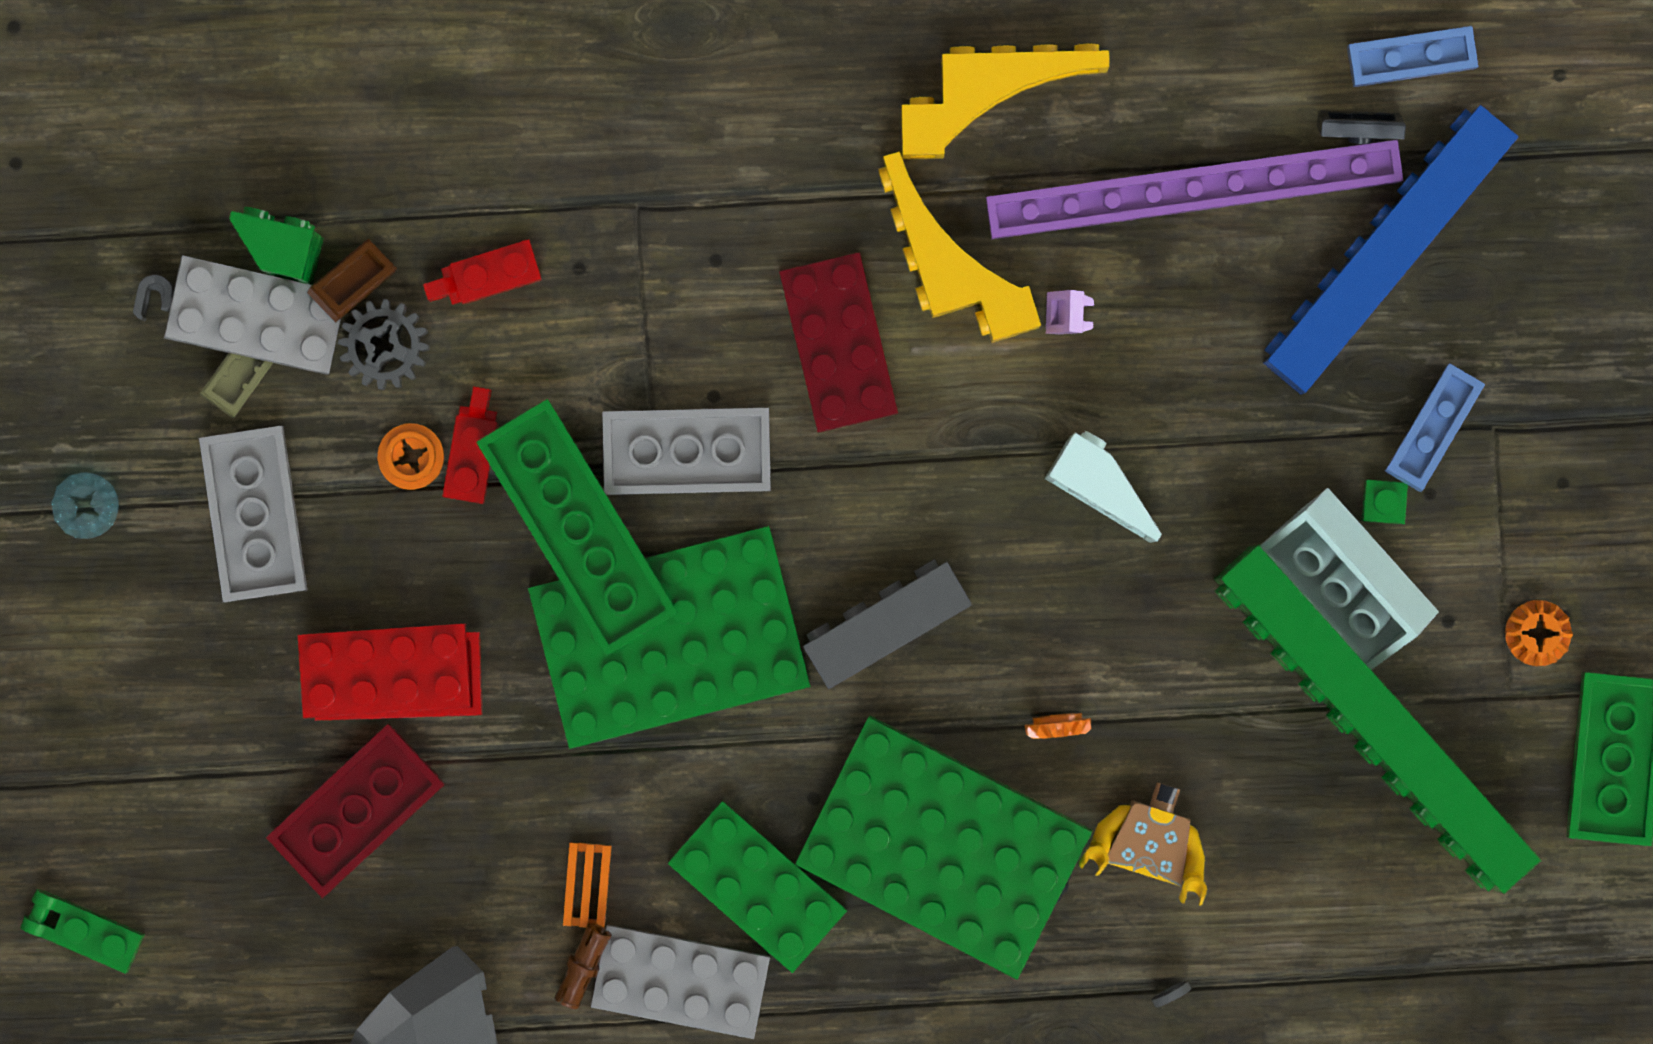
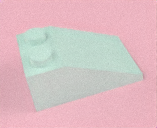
M1087 431L1082 433L1081 436L1076 433L1072 434L1044 479L1148 542H1157L1162 534L1112 455L1103 450L1107 443Z

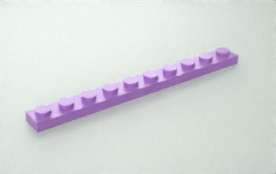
M1398 140L989 196L986 197L991 239L1401 183L1403 181Z

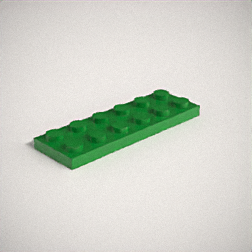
M548 399L476 442L606 656H609L678 614Z

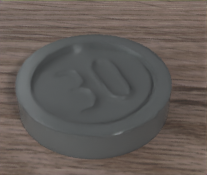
M1185 980L1163 990L1151 1000L1155 1007H1160L1183 996L1192 987L1189 981Z

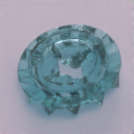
M87 472L70 475L56 487V492L51 501L54 521L66 534L81 539L95 538L104 534L115 522L119 509L118 497L113 486L105 478ZM95 491L91 496L93 499L90 505L95 508L94 511L99 515L83 513L74 520L77 515L78 506L70 498L71 495L86 498L88 494L91 495Z

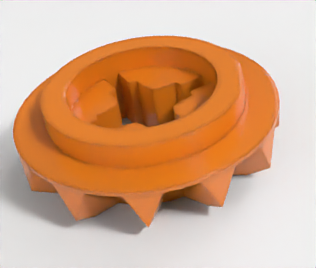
M414 423L402 424L390 430L382 439L378 449V464L383 476L391 484L407 490L423 488L433 482L439 476L445 460L442 442L429 428ZM404 440L413 450H423L425 448L428 450L418 458L419 473L410 464L395 465L405 455Z
M1533 600L1518 606L1510 615L1505 628V638L1511 653L1521 662L1531 666H1546L1556 663L1569 650L1570 641L1573 636L1569 617L1558 605L1544 600ZM1539 615H1541L1543 628L1556 632V636L1543 638L1540 652H1538L1536 638L1522 635V631L1536 628Z
M1082 713L1056 714L1033 717V723L1025 725L1026 735L1033 739L1056 738L1086 734L1091 730V718H1082Z

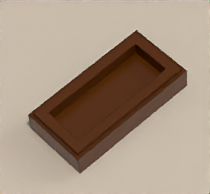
M368 238L315 282L307 293L336 323L391 277L397 268Z

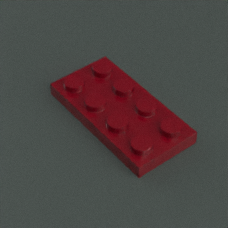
M860 252L779 271L817 433L897 415L896 401Z
M389 723L275 828L266 839L323 899L446 784Z

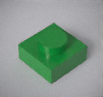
M1364 480L1361 521L1405 524L1408 485L1404 482Z

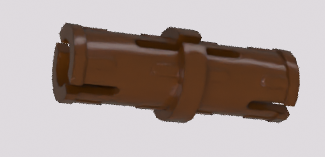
M594 923L587 924L578 949L574 956H569L566 963L568 970L554 997L557 1002H561V1005L571 1009L579 1008L591 978L597 977L600 970L598 963L612 936L610 931H605L606 928Z

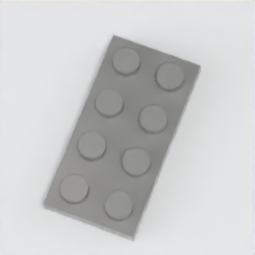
M182 255L164 338L328 375L341 319L335 323L310 297L307 291L312 285Z
M769 408L602 411L604 492L606 495L771 491Z
M284 426L199 438L223 602L308 590Z
M607 924L606 931H610L612 936L600 959V970L596 978L591 1008L754 1039L770 956Z

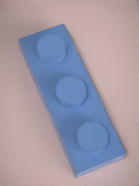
M1472 26L1354 43L1347 46L1353 87L1478 68Z
M1449 363L1385 472L1422 492L1485 384Z

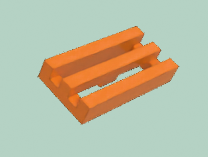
M570 842L563 926L586 928L587 924L594 923L605 928L612 845ZM578 851L585 852L580 917H573ZM594 853H602L597 919L589 918Z

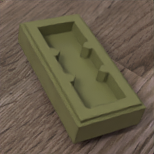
M228 353L199 395L234 418L273 363Z

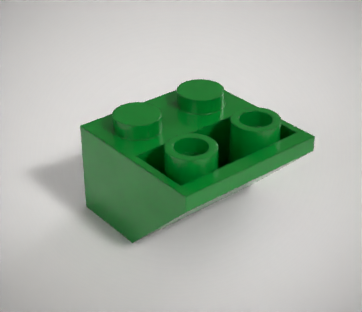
M244 206L243 213L231 211L229 219L260 270L271 276L313 285L324 237L314 231V225H311L309 221L285 216L284 223L274 221L275 216L269 215V212Z

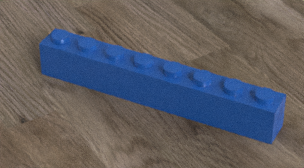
M1479 105L1472 112L1465 108L1449 127L1455 132L1445 145L1440 140L1436 142L1423 158L1428 163L1426 168L1419 176L1412 172L1397 189V192L1402 195L1392 208L1385 204L1370 222L1375 227L1366 240L1359 235L1343 254L1349 259L1339 272L1332 268L1317 285L1322 290V293L1313 303L1306 299L1292 315L1291 319L1296 324L1285 336L1279 331L1264 349L1269 356L1263 364L1299 394L1302 395L1309 390L1519 137L1482 105Z

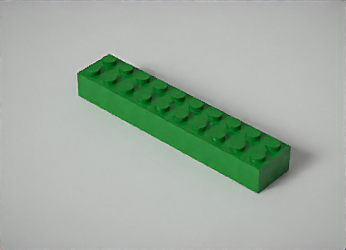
M1259 545L1249 546L1213 579L1219 585L1214 591L1228 608H1239L1247 618L1242 623L1257 640L1261 639L1264 641L1267 639L1275 648L1270 652L1275 661L1285 671H1296L1302 678L1298 683L1301 690L1313 702L1317 701L1319 704L1323 702L1330 709L1325 715L1339 732H1345L1347 735L1351 733L1358 742L1353 746L1368 764L1372 763L1374 766L1379 764L1386 772L1381 776L1386 785L1397 796L1399 794L1403 798L1407 796L1414 803L1409 807L1412 814L1425 827L1427 825L1431 829L1435 827L1441 833V836L1437 838L1439 844L1453 858L1464 859L1469 867L1464 871L1479 888H1484L1487 892L1493 889L1505 894L1541 861Z

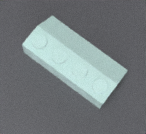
M1329 488L1306 504L1260 545L1370 670L1416 638L1439 613Z

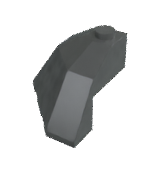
M458 946L450 948L389 992L357 1028L350 1044H498L492 1014H485L481 993L482 990L487 989L484 972Z

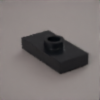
M1327 110L1318 112L1317 127L1320 135L1324 137H1348L1347 140L1356 144L1372 143L1373 138L1405 140L1406 125L1399 113Z

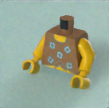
M1159 782L1156 783L1150 805L1132 800L1129 805H1119L1101 820L1096 827L1088 850L1079 860L1081 868L1084 867L1088 859L1094 860L1098 864L1096 876L1101 874L1107 864H1111L1180 887L1182 881H1184L1179 895L1181 903H1185L1187 892L1193 891L1198 894L1200 899L1198 905L1201 906L1207 893V886L1204 882L1205 856L1198 830L1190 825L1189 818L1173 813L1180 789Z

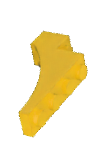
M1098 44L1074 45V51H1058L1057 45L1033 46V52H1016V46L1009 45L991 47V53H975V47L969 46L950 48V54H942L941 58L942 104H934V98L915 97L910 98V105H902L901 107L902 159L944 158L946 146L971 122L995 105L1024 90L1071 76L1107 73L1109 69V50L1099 51Z
M900 152L883 156L885 167L878 169L884 192L892 191L897 207L891 208L890 211L897 232L905 230L909 246L903 248V253L909 271L917 270L922 286L915 288L921 310H930L932 318L980 304L981 311L975 312L978 327L982 336L989 334L992 343L1040 328L1041 323L1029 286L1020 288L1009 283L983 267L963 251L939 226L922 202L909 178Z

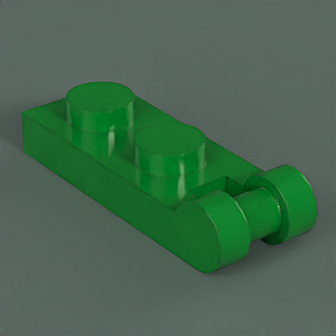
M36 889L31 900L34 906L30 915L24 916L20 925L21 930L34 936L42 937L124 974L129 972L145 934L54 894ZM50 910L61 914L56 927L45 923Z

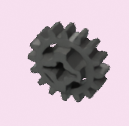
M387 299L383 300L381 309H377L369 301L366 303L368 313L363 315L357 310L352 311L353 317L356 319L354 325L343 323L342 327L349 332V337L339 339L338 344L348 347V352L343 354L340 359L342 362H353L354 365L348 372L350 376H357L361 372L364 374L362 378L363 385L368 387L373 379H376L378 389L385 390L387 381L391 380L396 388H401L402 376L406 375L412 380L417 378L412 370L414 365L425 367L426 362L419 358L420 352L429 351L430 346L421 343L420 338L425 336L428 330L414 326L420 319L418 314L414 313L405 317L406 305L400 303L395 311H393L391 303ZM388 318L385 319L383 326L372 330L365 328L369 322L375 319ZM403 325L410 334L411 349L403 345L400 336ZM389 334V342L394 345V348L391 352L383 351L381 356H379L380 349L375 345V341L377 338L385 339ZM357 341L364 343L368 356L365 365L359 357ZM396 360L404 363L394 371L380 373L387 363Z

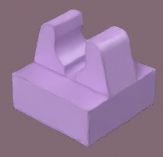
M1065 290L1047 292L1046 334H1074L1091 330L1093 322L1083 321L1085 306H1094V300L1084 295V291Z

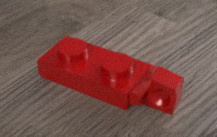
M528 239L451 263L450 266L441 269L443 278L423 284L429 302L450 297L452 305L458 303L464 305L541 281L542 277L531 242Z
M473 386L470 407L460 406L459 416L456 415L442 495L444 498L479 504L485 503L491 466L476 442L497 430L499 424L496 422L498 412L489 411L492 390L488 388Z

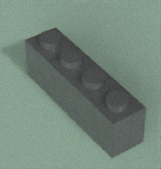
M935 559L914 571L918 578L903 587L898 580L878 592L882 599L881 601L867 608L863 601L842 613L846 620L842 624L831 629L827 622L806 635L810 642L803 647L828 690L972 606L947 562L939 566Z

